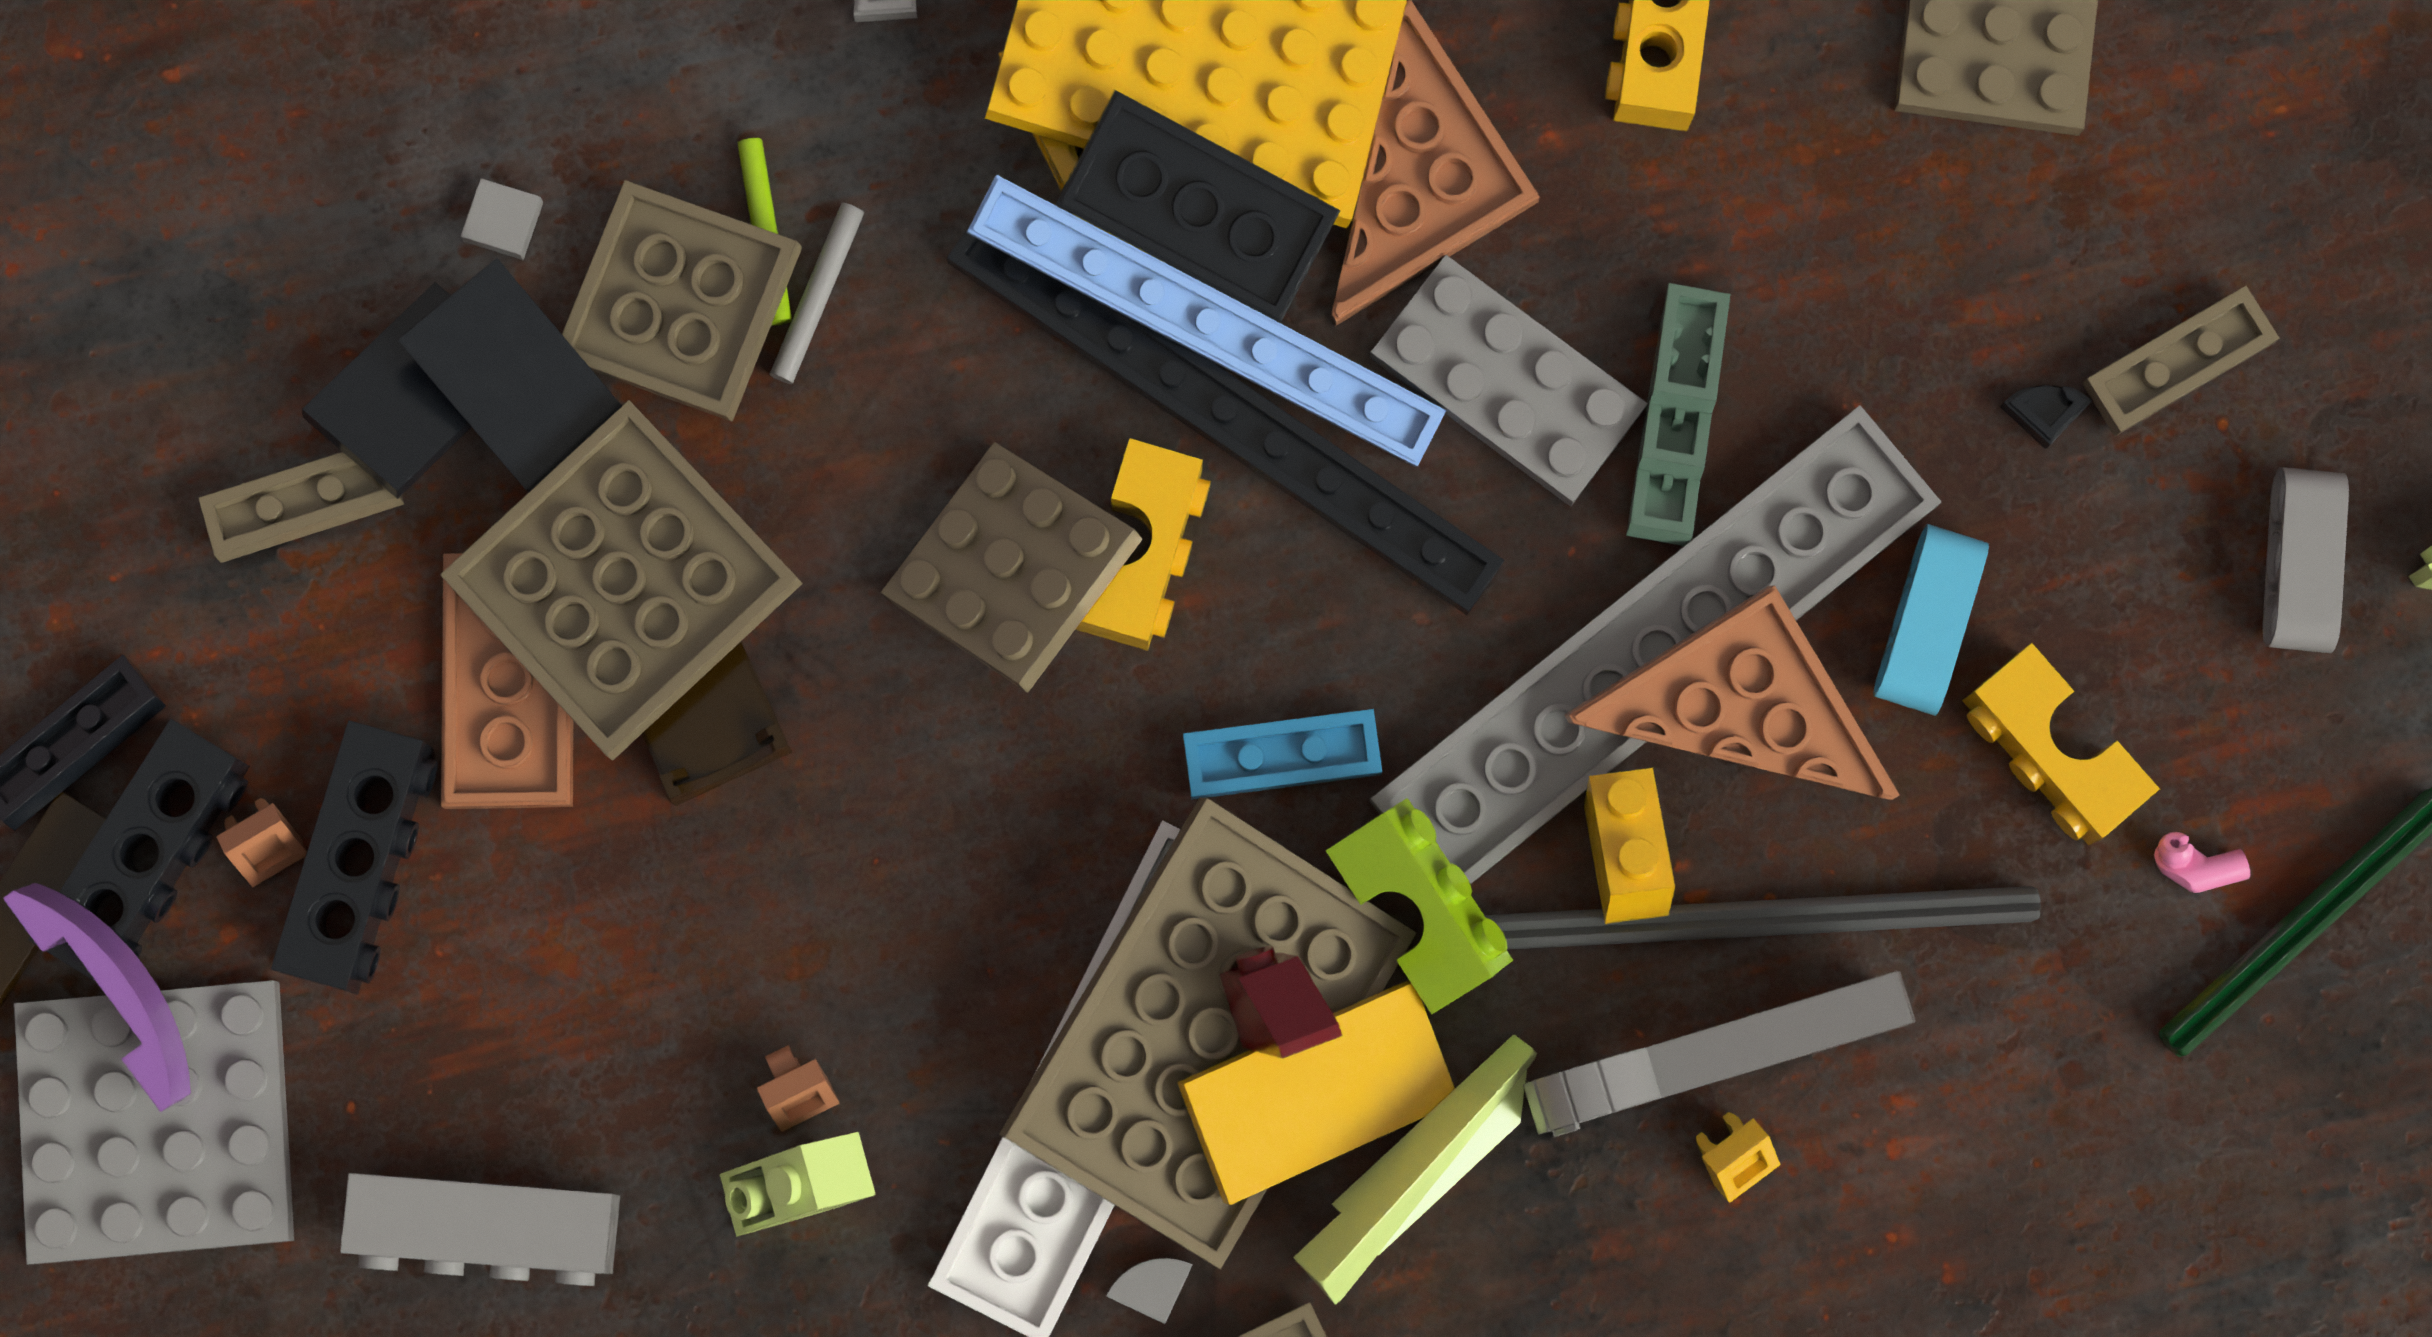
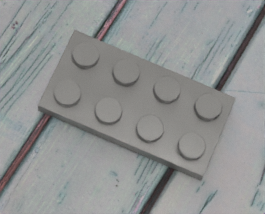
M1447 255L1443 257L1376 344L1369 357L1424 399L1445 409L1447 416L1570 507L1648 404Z

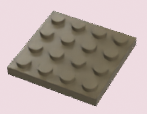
M630 400L440 574L612 761L803 584Z

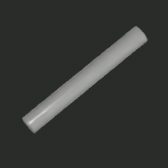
M841 203L770 371V376L784 383L793 384L863 218L864 211L851 204Z

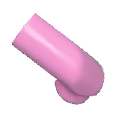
M2170 832L2164 835L2155 849L2154 857L2161 873L2193 893H2200L2250 878L2249 864L2241 849L2206 857L2195 849L2192 844H2188L2189 836L2181 832Z

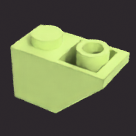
M859 1132L803 1144L720 1173L725 1193V1203L731 1215L736 1237L822 1213L876 1195Z

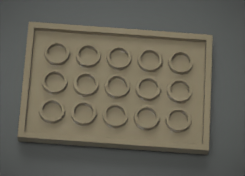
M1200 797L999 1135L1196 1256L1221 1269L1267 1189L1232 1205L1223 1203L1177 1082L1249 1051V1049L1242 1047L1219 974L1238 967L1236 957L1261 947L1273 946L1275 953L1281 952L1300 958L1332 1013H1335L1382 992L1399 964L1397 959L1405 954L1416 932L1368 901L1360 905L1350 889L1210 799Z

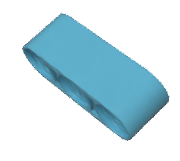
M1930 524L1925 525L1912 558L1873 691L1874 697L1936 716L1946 696L1986 563L1989 543Z

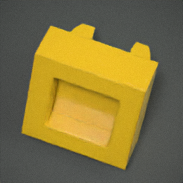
M1728 1112L1723 1116V1119L1731 1133L1729 1137L1716 1145L1711 1143L1708 1137L1701 1132L1696 1136V1141L1714 1186L1730 1203L1781 1164L1769 1135L1754 1118L1743 1125L1738 1116Z

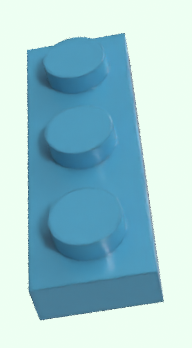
M1374 709L1183 733L1191 800L1199 799L1200 797L1224 796L1382 774Z

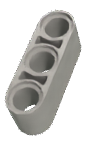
M2279 467L2275 474L2270 499L2262 634L2266 647L2332 653L2336 648L2342 618L2349 483L2345 473Z

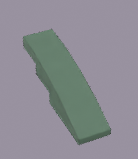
M1672 283L1668 284L1647 398L1648 404L1645 410L1626 536L1680 546L1687 545L1692 539L1700 479L1705 469L1711 417L1717 400L1731 294Z

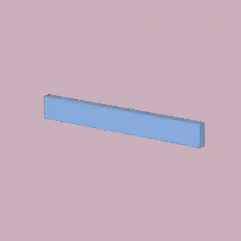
M995 175L966 232L1414 467H1418L1446 412L1445 409L998 175Z

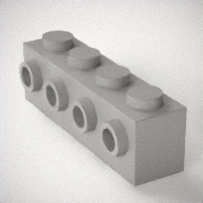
M349 1173L340 1253L359 1254L358 1268L398 1271L399 1258L425 1260L423 1273L463 1276L464 1264L474 1263L490 1265L489 1278L529 1281L530 1268L556 1270L555 1283L594 1286L595 1273L613 1274L620 1195Z

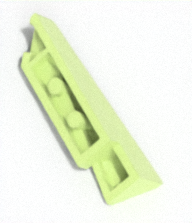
M1513 1034L1338 1197L1332 1205L1340 1214L1293 1257L1335 1305L1347 1294L1377 1255L1379 1256L1520 1124L1524 1098L1523 1084L1526 1082L1527 1069L1534 1061L1537 1053L1516 1035Z

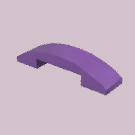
M33 883L14 890L3 898L42 952L61 945L66 941L135 1033L142 1044L123 1057L122 1061L158 1110L162 1112L191 1094L185 1049L176 1022L159 987L130 947L97 916L74 900L53 889Z

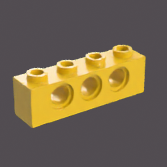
M1629 0V3H1618L1613 39L1624 41L1621 63H1610L1605 99L1616 101L1613 121L1681 131L1688 130L1696 110L1710 0H1678L1679 3L1669 8L1660 7L1652 0ZM1648 46L1659 47L1669 55L1671 64L1660 68L1650 66L1642 59L1640 50Z

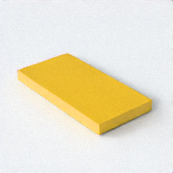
M1410 981L1402 982L1333 1013L1340 1025L1342 1037L1283 1059L1249 1050L1177 1082L1223 1203L1232 1205L1422 1119L1455 1089L1421 997Z

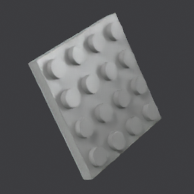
M273 980L161 990L176 1022L185 1049L191 1094L162 1112L158 1110L122 1061L123 1057L142 1043L107 995L14 1003L27 1265L294 1241L280 982Z

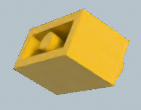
M1653 768L1589 776L1584 810L1605 924L1669 916L1675 883Z

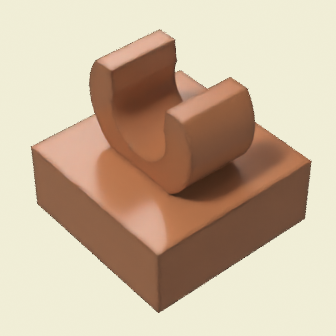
M263 798L255 801V806L258 809L257 813L240 823L232 815L227 817L224 823L226 831L216 836L224 854L252 888L306 857L307 854L306 847L298 833L274 803L269 805Z
M789 1045L765 1056L775 1079L757 1087V1090L766 1110L781 1132L840 1104L829 1079L816 1059L801 1066L798 1059L794 1057Z

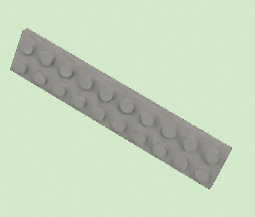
M1859 405L1373 796L1369 802L1381 815L1408 797L1413 807L1422 811L1429 818L1436 832L1437 844L1449 862L1457 865L1464 872L1471 885L1587 790L1589 776L1608 774L1646 743V741L1571 724L1567 721L1564 714L1768 586H1776L1797 621L1941 503V500L1861 405Z

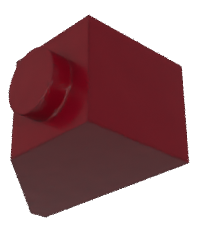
M1273 946L1261 947L1236 957L1238 967L1219 974L1243 1048L1283 1059L1343 1036L1337 1019L1298 956L1281 952L1275 953Z

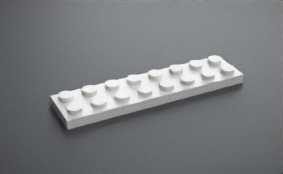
M1162 820L1040 1064L1181 829ZM1002 1138L928 1286L1028 1337H1049L1115 1205L1007 1139Z

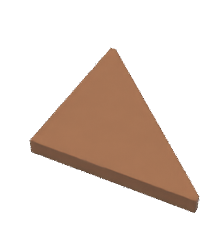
M1411 0L1406 2L1364 170L1331 313V320L1335 326L1437 265L1445 255L1450 257L1537 204L1540 198Z
M1775 585L1764 588L1564 714L1567 721L1571 724L1887 800H1893L1900 795Z

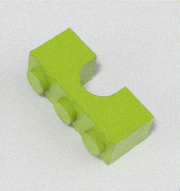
M1408 797L1326 850L1360 905L1380 893L1397 892L1410 898L1419 908L1424 922L1422 938L1416 946L1399 957L1397 962L1431 1014L1492 978L1513 961L1507 951V941L1502 930L1493 920L1484 916L1471 896L1472 889L1468 878L1457 865L1449 862L1436 842V832L1431 821L1422 811L1413 807Z

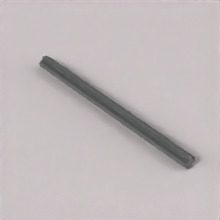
M2033 886L1671 905L1669 916L1605 924L1602 909L1484 916L1493 920L1499 926L1506 938L1507 950L2032 922L2040 918L2041 904L2038 889Z

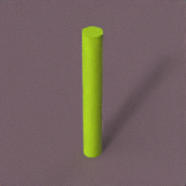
M748 138L741 140L737 144L751 225L778 234L762 139ZM787 287L771 326L784 325L792 321Z

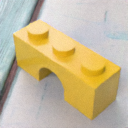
M1129 438L1112 493L1111 508L1113 511L1127 514L1140 520L1147 527L1151 535V544L1147 552L1139 560L1122 566L1076 630L1146 651L1149 649L1153 635L1165 637L1175 601L1164 598L1170 576L1172 574L1183 577L1193 541L1182 538L1189 515L1201 517L1211 481L1200 478L1203 466L1202 459Z
M2031 643L1962 701L1971 710L1967 714V718L1977 733L1989 743L1997 740L2013 758L2009 762V766L2018 780L2033 792L2040 789L2054 805L2055 809L2051 814L2059 827L2072 839L2077 841L2082 838L2090 845L2103 839L2159 791L2160 788L2118 740L2104 747L2088 760L2070 758L2055 746L2050 735L2051 716L2056 707L2069 697L2074 690Z

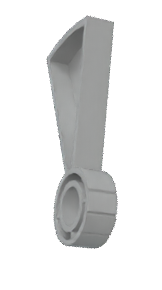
M1895 971L1666 1042L1552 1074L1525 1083L1523 1086L1538 1135L1552 1131L1553 1136L1556 1137L1580 1129L1579 1123L1891 1031L1912 1024L1916 1020L1900 971Z

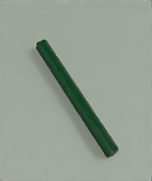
M2432 787L2423 791L2170 1020L2159 1032V1037L2164 1045L2178 1057L2186 1056L2429 837L2432 834Z

